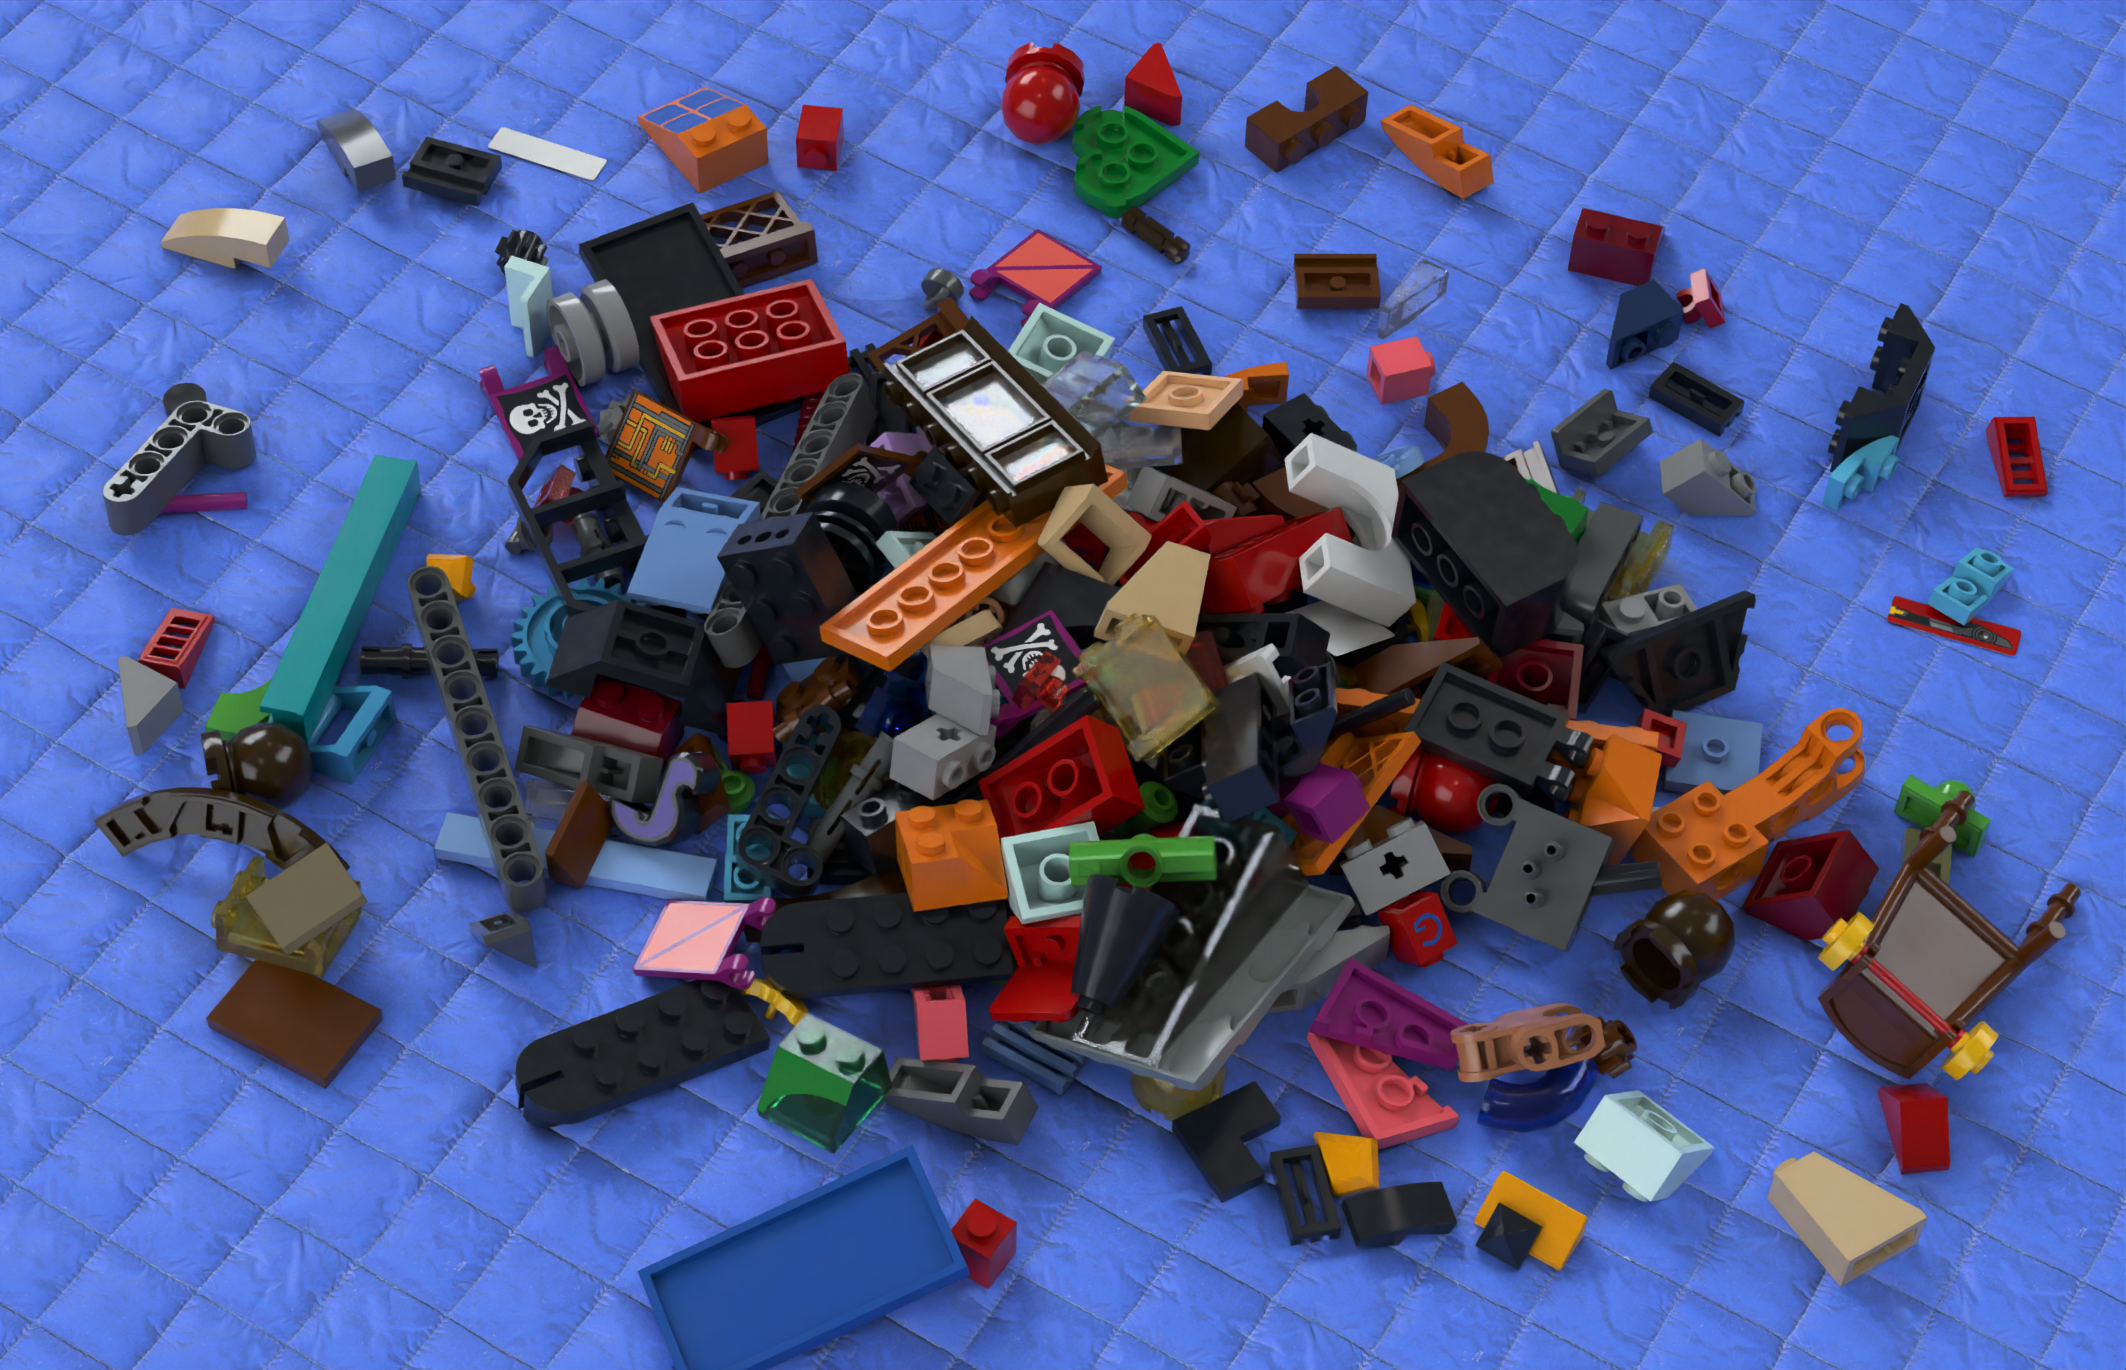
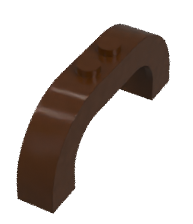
M1463 382L1428 398L1424 427L1440 443L1444 451L1412 472L1396 479L1398 493L1401 480L1450 457L1465 452L1486 453L1489 437L1487 415L1478 398ZM1286 466L1252 482V487L1261 496L1259 501H1257L1261 506L1259 509L1261 515H1283L1284 521L1329 509L1289 492ZM1346 522L1351 538L1353 539L1355 532Z

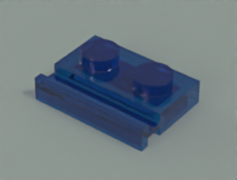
M885 670L884 675L889 677L883 688L878 686L875 688L855 728L875 738H879V734L882 731L894 739V737L922 722L920 715L925 705L921 704L920 701L926 692L925 682L895 670L890 672Z

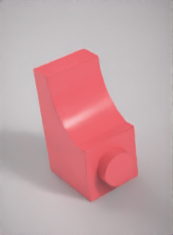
M960 984L913 988L912 1001L920 1060L958 1063V1058L969 1057L966 1002Z

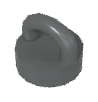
M930 269L921 283V288L927 295L923 302V307L926 311L935 310L937 304L949 297L957 304L964 293L961 281L952 273L943 269Z

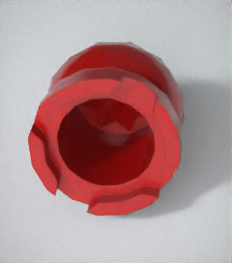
M1034 42L1017 48L1009 57L1005 77L1006 86L1001 98V109L1004 124L1019 140L1035 145H1044L1066 137L1074 126L1079 115V97L1082 95L1085 77L1083 74V62L1072 50L1053 43V48H1033Z
M1418 746L1394 778L1390 797L1398 799L1397 807L1391 806L1388 809L1405 817H1408L1409 813L1416 812L1428 827L1443 834L1461 835L1477 830L1486 822L1478 813V797L1485 788L1493 784H1500V782ZM1500 794L1495 795L1490 801L1489 811L1491 815H1493L1499 803Z

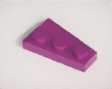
M1349 957L1308 1032L1452 1071L1459 1059L1456 1043H1452L1450 1032L1453 1029L1469 1024Z

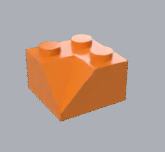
M1612 733L1601 749L1595 747L1591 751L1583 776H1574L1570 784L1572 789L1566 799L1571 802V805L1563 816L1616 839L1606 866L1619 865L1650 822L1662 754Z
M987 799L979 801L962 800L956 804L936 807L917 806L907 811L895 812L897 860L914 912L1008 898L997 824Z

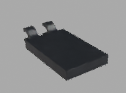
M1445 662L1441 663L1404 729V732H1415L1421 740L1418 746L1424 750L1458 763L1528 795L1531 794L1534 786L1537 785L1548 797L1561 803H1565L1572 789L1570 784L1575 773L1566 767L1549 763L1548 760L1553 751L1556 750L1568 763L1583 768L1590 756L1591 751L1589 748L1594 739L1587 733L1568 728L1569 715Z

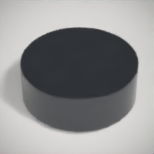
M180 383L169 388L163 397L166 416L169 417L183 403L196 400L207 402L204 389L194 383Z

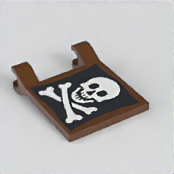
M856 443L795 490L798 499L811 501L815 493L826 484L847 482L859 484L877 494L903 473L912 478L928 453L921 450L912 456Z

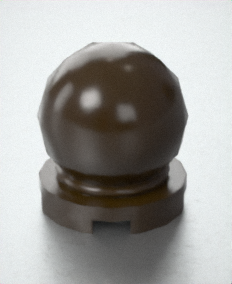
M257 723L241 729L230 742L228 740L222 741L219 730L201 734L207 775L217 774L218 780L211 781L212 789L249 796L280 810L296 804L309 789L313 770V756L302 737L281 723Z
M1682 890L1655 902L1644 920H1636L1617 934L1614 950H1621L1625 964L1620 967V971L1632 988L1649 1002L1653 1003L1659 998L1668 1002L1670 1009H1675L1685 1004L1696 994L1701 982L1720 973L1731 958L1735 946L1734 923L1724 907L1706 893Z

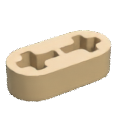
M987 609L941 632L923 647L922 652L928 659L930 644L981 647L993 641L1002 632L1003 628L992 612Z

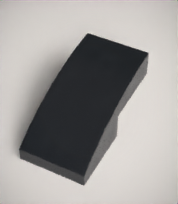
M1442 1182L1412 1183L1382 1188L1347 1198L1341 1204L1356 1246H1398L1406 1235L1449 1234L1457 1224Z

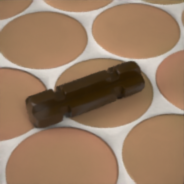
M1131 206L1127 211L1123 212L1121 216L1123 228L1132 234L1138 232L1136 236L1161 254L1166 252L1164 256L1176 264H1180L1184 259L1188 258L1191 246L1180 236L1174 238V232L1150 216L1145 218L1147 214L1136 206Z

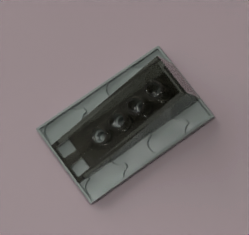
M1195 803L1178 837L1215 836L1217 855L1216 880L1156 882L1152 885L1150 892L1172 902L1177 906L1176 910L1180 911L1177 921L1116 1011L1105 1010L1103 1017L1080 1009L1075 1017L1065 1022L1037 1021L1028 1032L1034 1040L1046 1043L1056 1050L1075 1052L1087 1056L1098 1063L1113 1064L1129 1069L1132 1073L1139 1076L1154 1077L1170 1082L1181 1089L1200 1091L1211 1083L1238 1045L1243 1046L1279 995L1291 987L1316 952L1320 953L1355 906V903L1349 895L1310 885L1277 825L1247 817H1242L1227 824L1220 810H1212L1210 807Z

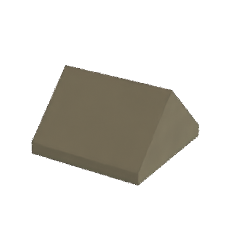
M327 842L246 895L255 913L286 956L368 902Z

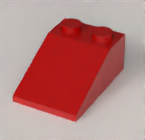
M1085 715L978 781L983 799L988 800L997 824L1000 848L1001 838L1092 821L1095 823L1097 834L1111 830L1145 809L1120 729L1089 715Z

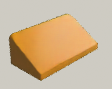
M1502 1171L1476 1215L1474 1224L1484 1229L1498 1203L1504 1204L1543 1227L1529 1254L1554 1269L1561 1271L1584 1237L1588 1221L1587 1217L1512 1174Z

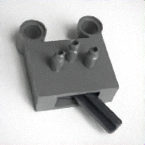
M1493 784L1485 788L1479 795L1477 802L1478 813L1484 821L1495 827L1507 828L1515 826L1488 890L1486 884L1478 875L1460 870L1446 876L1441 884L1440 893L1442 901L1452 911L1464 914L1477 913L1558 949L1569 952L1593 896L1658 889L1662 885V874L1660 865L1655 860L1606 866L1616 839L1523 800L1517 791L1507 785ZM1497 794H1508L1513 803L1512 811L1505 818H1494L1489 811L1491 799ZM1469 879L1475 886V897L1469 904L1461 906L1453 898V887L1460 880Z

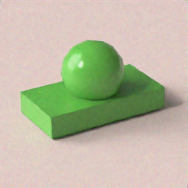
M1910 775L1902 784L1894 810L1899 816L1925 829L1932 827L1942 814L1941 807L1946 801L1953 800L1962 790L1970 792L1975 802L1968 810L1967 821L1963 825H1957L1954 828L1957 838L1952 843V846L1973 857L1982 848L1991 819L1975 811L1976 798L1973 790L1966 783L1958 780L1943 781L1934 788Z

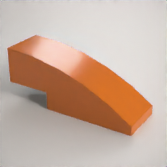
M1412 104L1380 120L1382 129L1419 169L1443 188L1460 198L1465 199L1494 183L1490 154L1465 143L1461 127Z

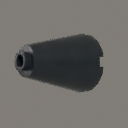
M1094 874L1089 876L1085 887L1070 994L1078 999L1075 1005L1077 1008L1103 1017L1105 1010L1116 1011L1177 921L1180 910H1176L1177 906L1172 902L1136 885H1133L1132 889L1117 886L1119 879Z

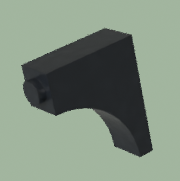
M1046 561L1000 634L1002 636L1052 610L1081 650L1100 644L1105 651L1126 655L1130 649L1094 637L1095 628L1107 603L1121 588Z

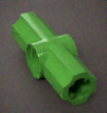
M1140 834L1131 839L1070 842L1069 876L1071 886L1086 885L1089 876L1094 874L1119 879L1117 884L1129 883L1132 886L1136 885L1141 888L1152 886L1156 882L1216 880L1217 855L1215 836L1156 838L1153 835ZM1137 852H1147L1155 859L1156 865L1147 870L1139 869L1133 865L1130 856Z

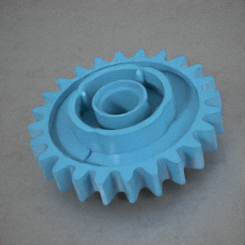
M586 578L581 579L577 587H573L571 583L567 584L575 600L597 607L618 599L647 607L645 602L636 603L635 599L627 598V593L622 595L620 583L615 584L610 589L605 588L604 579L602 578L595 586H589ZM550 585L547 586L548 596L546 598L534 594L532 596L533 607H521L522 619L514 620L515 633L511 634L515 664H520L522 677L531 676L533 688L546 685L566 618H568L555 589ZM546 686V694L549 697L558 691V689ZM563 691L564 701H568L573 694Z

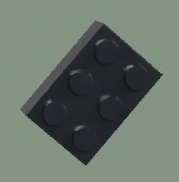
M808 512L738 524L717 558L775 664L779 665L849 654L823 642L821 639L819 626L859 596L815 513Z

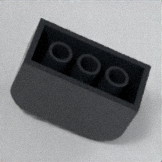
M1465 452L1401 480L1391 537L1473 637H1479L1500 659L1549 635L1558 627L1564 615L1577 563V544L1568 531L1564 520L1550 510L1541 499L1537 488L1533 484L1527 483L1513 465L1490 453Z

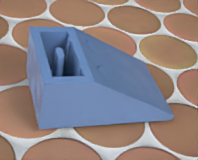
M676 487L659 509L627 590V598L644 601L653 606L666 605L686 609L694 614H710L728 580L717 556L738 524L759 520L760 502Z

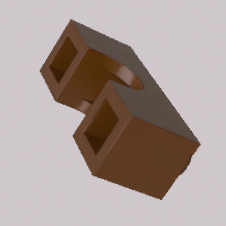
M1335 66L1307 82L1304 112L1292 111L1276 100L1248 116L1245 147L1277 173L1291 164L1298 163L1304 156L1316 149L1327 146L1333 139L1345 132L1359 127L1366 118L1368 91Z

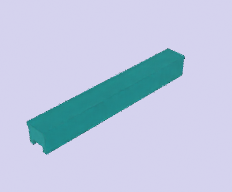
M374 455L260 704L261 712L271 714L267 723H281L297 732L307 745H309L421 492L417 460L411 459L409 461Z

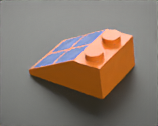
M704 87L637 117L641 127L699 194L768 163L767 128L746 104L708 87Z

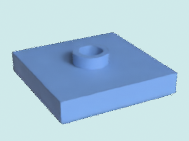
M1673 710L1671 718L1687 723L1681 759L1675 768L1666 766L1663 790L1687 793L1709 780L1725 795L1759 774L1762 723Z

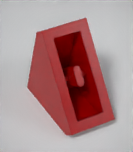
M1155 43L1125 77L1124 106L1135 109L1170 126H1178L1181 123L1182 94L1162 44Z
M1927 1083L1879 1087L1878 1096L1900 1173L1911 1174L1949 1170L1948 1098Z

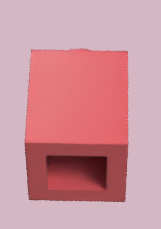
M1417 336L1370 346L1367 377L1381 405L1429 394L1431 376L1435 375V363L1432 354L1429 351L1425 352Z

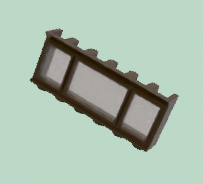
M971 316L964 329L895 362L891 366L887 362L883 364L887 382L883 383V388L890 403L894 407L899 405L904 410L910 424L914 428L919 426L924 431L930 445L940 448L945 453V456L966 475V478L987 497L995 514L998 516L1003 514L1015 528L1054 509L1064 487L1095 484L1098 487L1108 482L1100 442L973 316Z

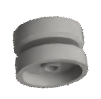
M607 279L582 287L580 299L572 292H568L547 300V319L555 345H558L573 380L579 386H585L603 379L606 367L614 373H619L639 364V345L631 318L621 296Z

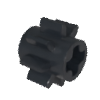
M512 230L509 238L502 236L496 247L495 252L500 255L496 264L500 266L504 275V266L511 256L546 266L549 260L544 256L547 246L543 245L542 239L532 231Z

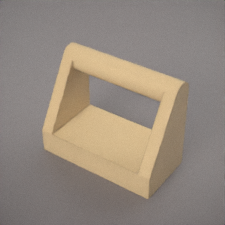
M1095 484L1064 487L1038 539V545L1064 568L1114 585L1146 550L1152 535ZM1077 520L1110 548L1099 572H1096L1060 540Z

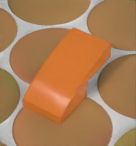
M1287 362L1255 366L1225 376L1243 380V396L1236 403L1246 413L1248 406L1286 403L1289 379Z

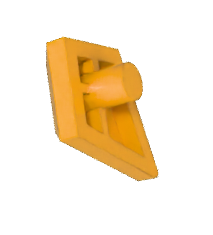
M428 554L426 556L427 566L438 567L447 575L456 603L470 599L476 589L475 584L471 583L474 559L467 555Z
M1314 1132L1313 1138L1315 1144L1319 1146L1333 1196L1342 1198L1379 1188L1377 1140L1366 1137Z

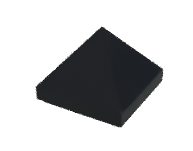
M1499 1202L1475 1246L1511 1267L1520 1270L1543 1227Z

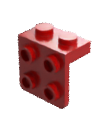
M1017 916L1010 917L1003 929L1015 956L1018 968L989 1008L993 1020L1012 1022L1053 1021L1060 1023L1076 1016L1080 1010L1075 1006L1078 999L1070 994L1081 916H1064L1022 924Z

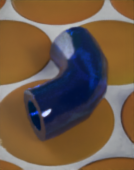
M1586 1059L1566 1066L1549 1069L1544 1076L1531 1083L1514 1084L1495 1078L1491 1079L1480 1108L1477 1123L1490 1128L1521 1133L1554 1127L1579 1110L1595 1085L1599 1074L1598 1067L1592 1060Z

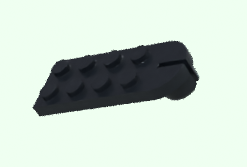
M908 893L789 904L776 911L768 919L762 930L760 940L762 970L768 981L778 991L799 999L1006 981L1013 975L1011 947L1003 929L1008 922L1005 899L916 912L913 910ZM787 948H793L801 951L796 953L777 954L781 950Z
M696 979L530 1043L521 1052L516 1064L515 1086L519 1095L518 1109L524 1108V1119L538 1127L551 1128L561 1124L579 1123L768 1050L770 1036L738 988L720 981Z

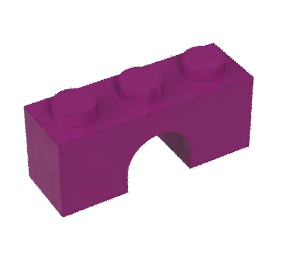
M1319 761L1315 770L1279 785V802L1265 808L1281 820L1291 812L1303 835L1333 844L1371 807L1362 793L1363 785L1360 779L1352 771L1328 766Z

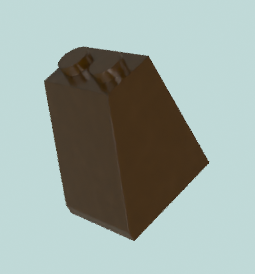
M1237 403L1210 430L1166 426L1155 435L1158 442L1166 447H1170L1177 453L1176 464L1167 475L1210 494L1218 486L1228 481L1238 482L1241 486L1248 482L1252 486V482L1285 467V460L1270 436Z

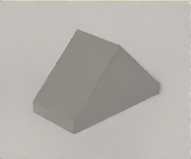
M127 656L119 657L117 659L127 729L134 755L144 754L181 715L184 708L177 682Z

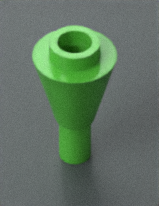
M1154 781L1143 783L1139 791L1145 809L1122 822L1112 833L1125 839H1131L1137 833H1142L1173 820L1178 812V804L1175 796L1166 786Z

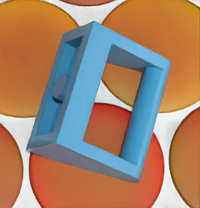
M376 685L333 688L308 745L313 756V771L350 785L354 783L397 720L392 691ZM341 707L357 712L335 745H316Z

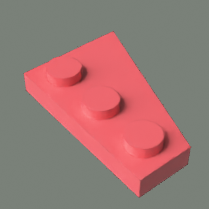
M1308 1033L1307 1041L1363 1137L1377 1140L1378 1150L1456 1127L1460 1116L1449 1105L1442 1108L1427 1094L1429 1087L1416 1075L1410 1078L1392 1061V1054L1315 1033Z

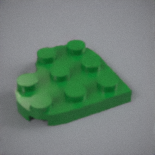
M1096 106L1084 112L1075 122L1072 151L1079 159L1076 163L1074 175V193L1086 204L1102 210L1110 218H1120L1123 212L1127 211L1131 206L1139 207L1199 164V151L1143 113L1128 106H1123L1122 111H1101L1102 106Z

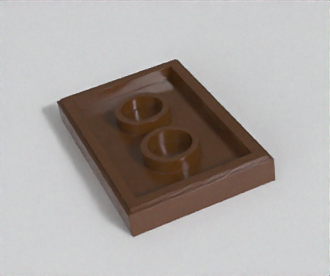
M265 949L206 1017L209 1028L325 1089L383 1019L381 1009Z

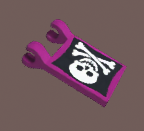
M558 345L543 349L545 357L544 368L549 376L504 390L495 366L491 365L479 369V375L482 379L480 381L481 390L489 400L518 462L534 437L592 419L595 425L596 438L600 437L599 430L568 370Z
M1052 610L981 646L985 647L988 666H995V687L1007 703L1000 705L997 718L990 717V724L997 727L995 739L1005 736L1020 721L1099 680L1097 671Z

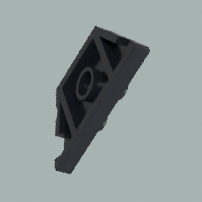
M1744 590L1599 649V654L1644 709L1671 717L1673 710L1685 711L1735 690L1740 671L1739 659L1744 653L1748 636L1742 633L1747 608L1754 609L1756 602L1755 594Z

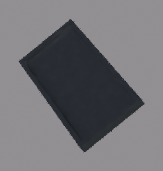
M693 202L579 244V254L594 282L607 279L621 296L635 329L639 345V364L659 401L679 413L681 412L676 404L649 317L744 295L742 288ZM797 397L793 401L786 403L776 402L755 407L749 412H734L714 418L753 415L757 427L801 410L803 397ZM710 421L698 422L711 429ZM696 444L693 451L701 449V447Z

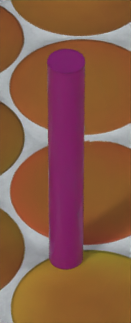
M247 493L175 495L160 513L245 510L248 503Z

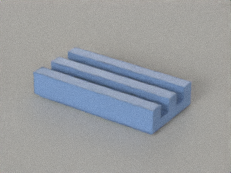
M1001 1021L1000 1024L996 1023L991 1029L990 1037H985L981 1042V1053L1063 1096L1088 1062L1087 1056L1071 1051L1056 1050L1046 1043L1034 1040L1028 1032L1034 1026L1030 1021ZM1004 1041L1005 1043L1026 1053V1057L1001 1045L1000 1042ZM1043 1062L1064 1075L1061 1077L1039 1064Z

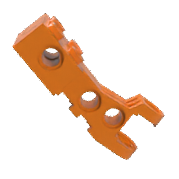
M1835 708L1823 713L1806 726L1799 742L1759 775L1723 795L1708 780L1651 813L1650 822L1633 844L1630 854L1637 862L1658 861L1662 874L1661 887L1669 895L1687 890L1706 893L1714 900H1719L1760 875L1769 840L1774 842L1786 835L1788 829L1805 819L1808 822L1820 815L1857 787L1863 780L1865 761L1864 753L1860 749L1863 741L1862 721L1856 713L1849 709ZM1835 725H1845L1853 732L1852 736L1846 741H1832L1826 734ZM1845 759L1853 760L1855 766L1851 772L1847 774L1836 773V769L1841 766Z

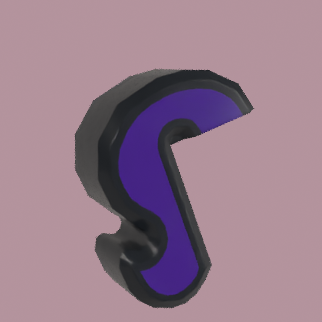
M681 752L670 756L652 807L644 803H631L618 798H610L609 814L616 829L634 843L653 847L672 846L688 840L698 828L701 817L698 795L713 794L717 790L720 779L718 764L711 755L705 752Z

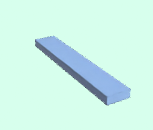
M447 812L434 847L435 858L495 869L479 818ZM531 827L543 863L544 877L550 878L545 851L555 831ZM605 840L584 884L670 900L708 902L718 870L717 859ZM511 843V844H508L507 846L515 845V844H517V843Z

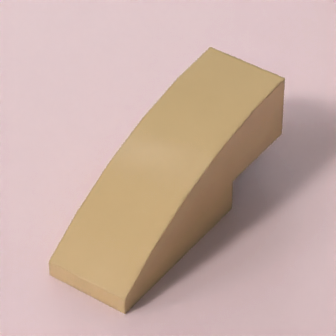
M212 208L180 214L161 240V247L236 269L242 260L271 268L288 244L289 235L285 217L238 208Z

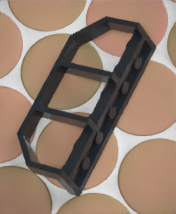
M592 419L534 437L507 480L509 495L569 618L597 606L575 600L567 584L623 566L626 574H634L649 535H644L627 501L623 480H616L596 440L595 425ZM578 445L579 457L573 459L574 467L580 482H588L590 488L587 491L530 508L522 490L542 457ZM593 510L596 513L603 512L605 516L603 522L608 539L612 543L618 542L619 545L557 564L540 527ZM649 605L651 609L686 618V609L666 605Z

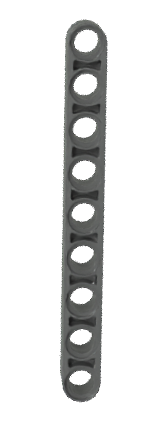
M844 374L829 384L758 521L804 513L810 501L798 499L795 490L856 443L864 444L877 418L878 410L860 374ZM728 578L705 622L704 629L722 665L726 668H739L748 664L757 656L763 640Z
M421 567L416 569L408 579L413 617L505 901L515 911L531 912L538 909L544 903L547 896L543 863L448 577L438 567ZM511 843H517V844H515V845L507 846L508 844H511ZM524 880H528V881H529V882H527V883H518V882L524 881Z

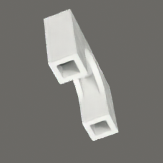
M1310 433L1285 458L1289 492L1329 509L1340 506L1345 521L1357 535L1362 547L1325 533L1299 558L1303 593L1390 627L1416 603L1410 560L1391 537L1399 496L1395 469Z

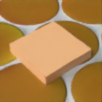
M1162 371L1128 405L1129 421L1210 430L1243 396V380Z

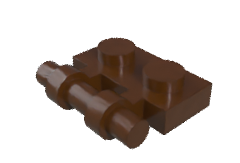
M851 654L840 655L836 658L828 657L816 667L813 674L801 682L795 681L788 684L779 693L778 698H776V722L779 725L773 728V733L778 741L782 744L787 742L801 715L806 709L814 705L828 706L836 711V713L845 708V701L857 694L855 687L859 685V661Z

